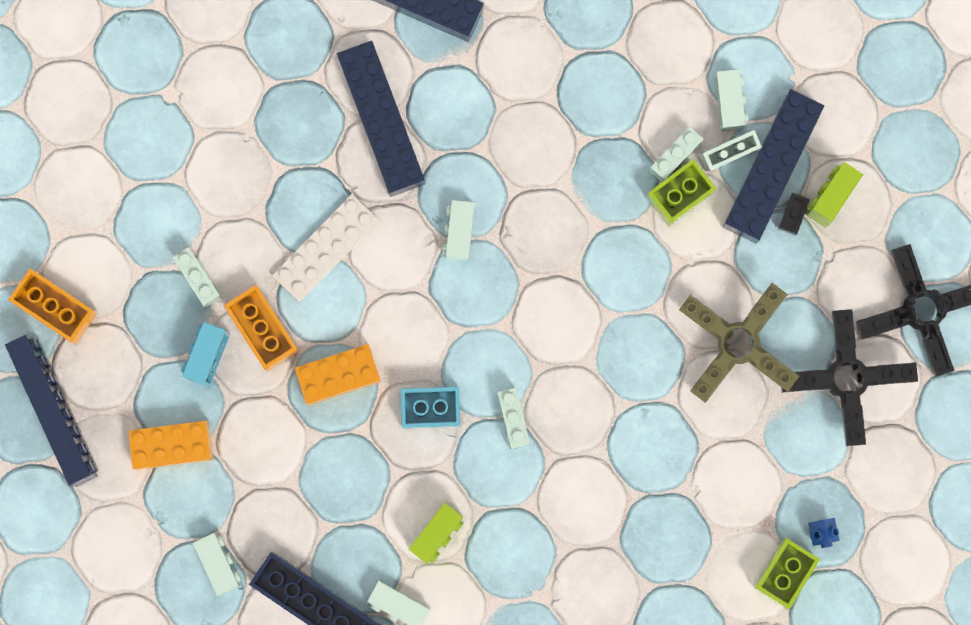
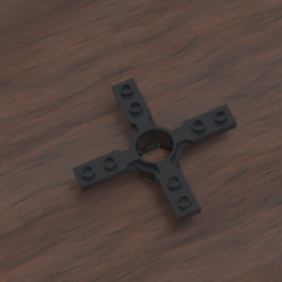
M911 244L892 249L893 259L908 296L904 300L902 307L856 321L861 340L910 325L913 329L920 330L922 342L934 377L955 371L939 323L946 317L947 312L971 305V285L940 294L935 289H932V291L926 290ZM925 296L934 302L937 309L934 320L924 322L919 318L916 319L917 314L912 305L916 303L915 299Z
M852 309L832 311L837 360L831 364L828 370L795 372L800 377L788 392L831 389L829 392L834 396H839L841 399L845 446L866 445L860 395L866 391L868 386L918 382L917 364L914 362L866 367L862 361L856 359V340ZM838 366H850L854 371H858L857 383H859V386H857L854 392L853 390L842 391L836 385L834 374ZM781 387V393H786L787 391Z

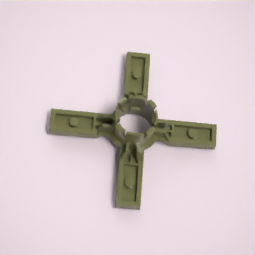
M771 283L748 313L745 320L729 324L695 297L689 295L679 311L716 337L720 353L704 371L690 392L706 403L734 365L747 362L787 392L791 389L800 376L761 348L759 332L788 296L786 292L774 283ZM738 329H745L744 331L750 336L752 335L754 339L752 340L754 344L752 351L742 358H735V355L727 351L729 344L726 341L734 334L733 331Z

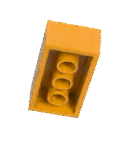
M31 268L8 299V301L75 345L98 314Z
M257 285L223 305L266 372L299 352V349Z
M369 344L295 367L301 390L308 406L381 383Z
M208 421L129 431L133 470L213 460Z

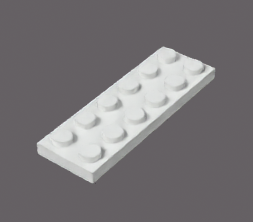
M351 194L272 277L301 303L379 222V219Z

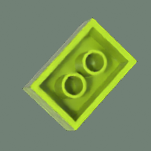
M692 159L648 192L646 198L670 227L714 194L717 188L696 161Z
M843 162L841 166L836 165L827 177L830 181L826 180L817 192L820 196H816L807 207L809 212L806 216L826 228L833 222L864 174L846 162Z
M444 503L408 550L426 564L429 562L434 563L440 555L437 551L441 546L445 548L452 539L450 534L454 530L458 532L464 524L461 521L464 517Z
M783 538L753 588L785 609L790 610L820 559L788 538Z

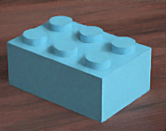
M203 322V325H199L195 336H197L195 344H191L188 352L190 354L189 360L184 362L181 372L183 373L182 377L210 387L230 333Z
M459 387L401 389L402 429L461 427Z

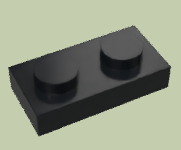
M791 193L778 229L796 236L810 199Z

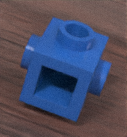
M835 518L808 523L813 546L821 545V548L833 546L832 542L840 541Z

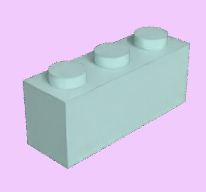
M740 69L717 71L715 74L720 130L744 129L746 123H748V114L744 112L746 95L745 93L742 94L744 77L740 75Z
M689 126L651 166L649 172L662 183L702 143L703 138Z
M750 130L698 155L705 171H711L760 149L762 146L755 130Z
M452 200L451 205L447 206V217H450L449 224L445 225V235H448L447 243H443L442 253L446 254L447 260L469 262L475 202Z
M189 247L172 257L205 308L222 299V296Z
M517 388L497 392L511 450L529 446L530 442Z
M213 533L193 543L217 596H221L241 586V576L237 570L234 571L231 565L234 562L230 553H226L223 548L225 542L221 535L218 536L217 533Z
M378 581L367 601L370 603L369 607L377 612L383 610L388 613L386 617L395 622L399 619L405 623L404 625H422L430 611V608L381 581Z

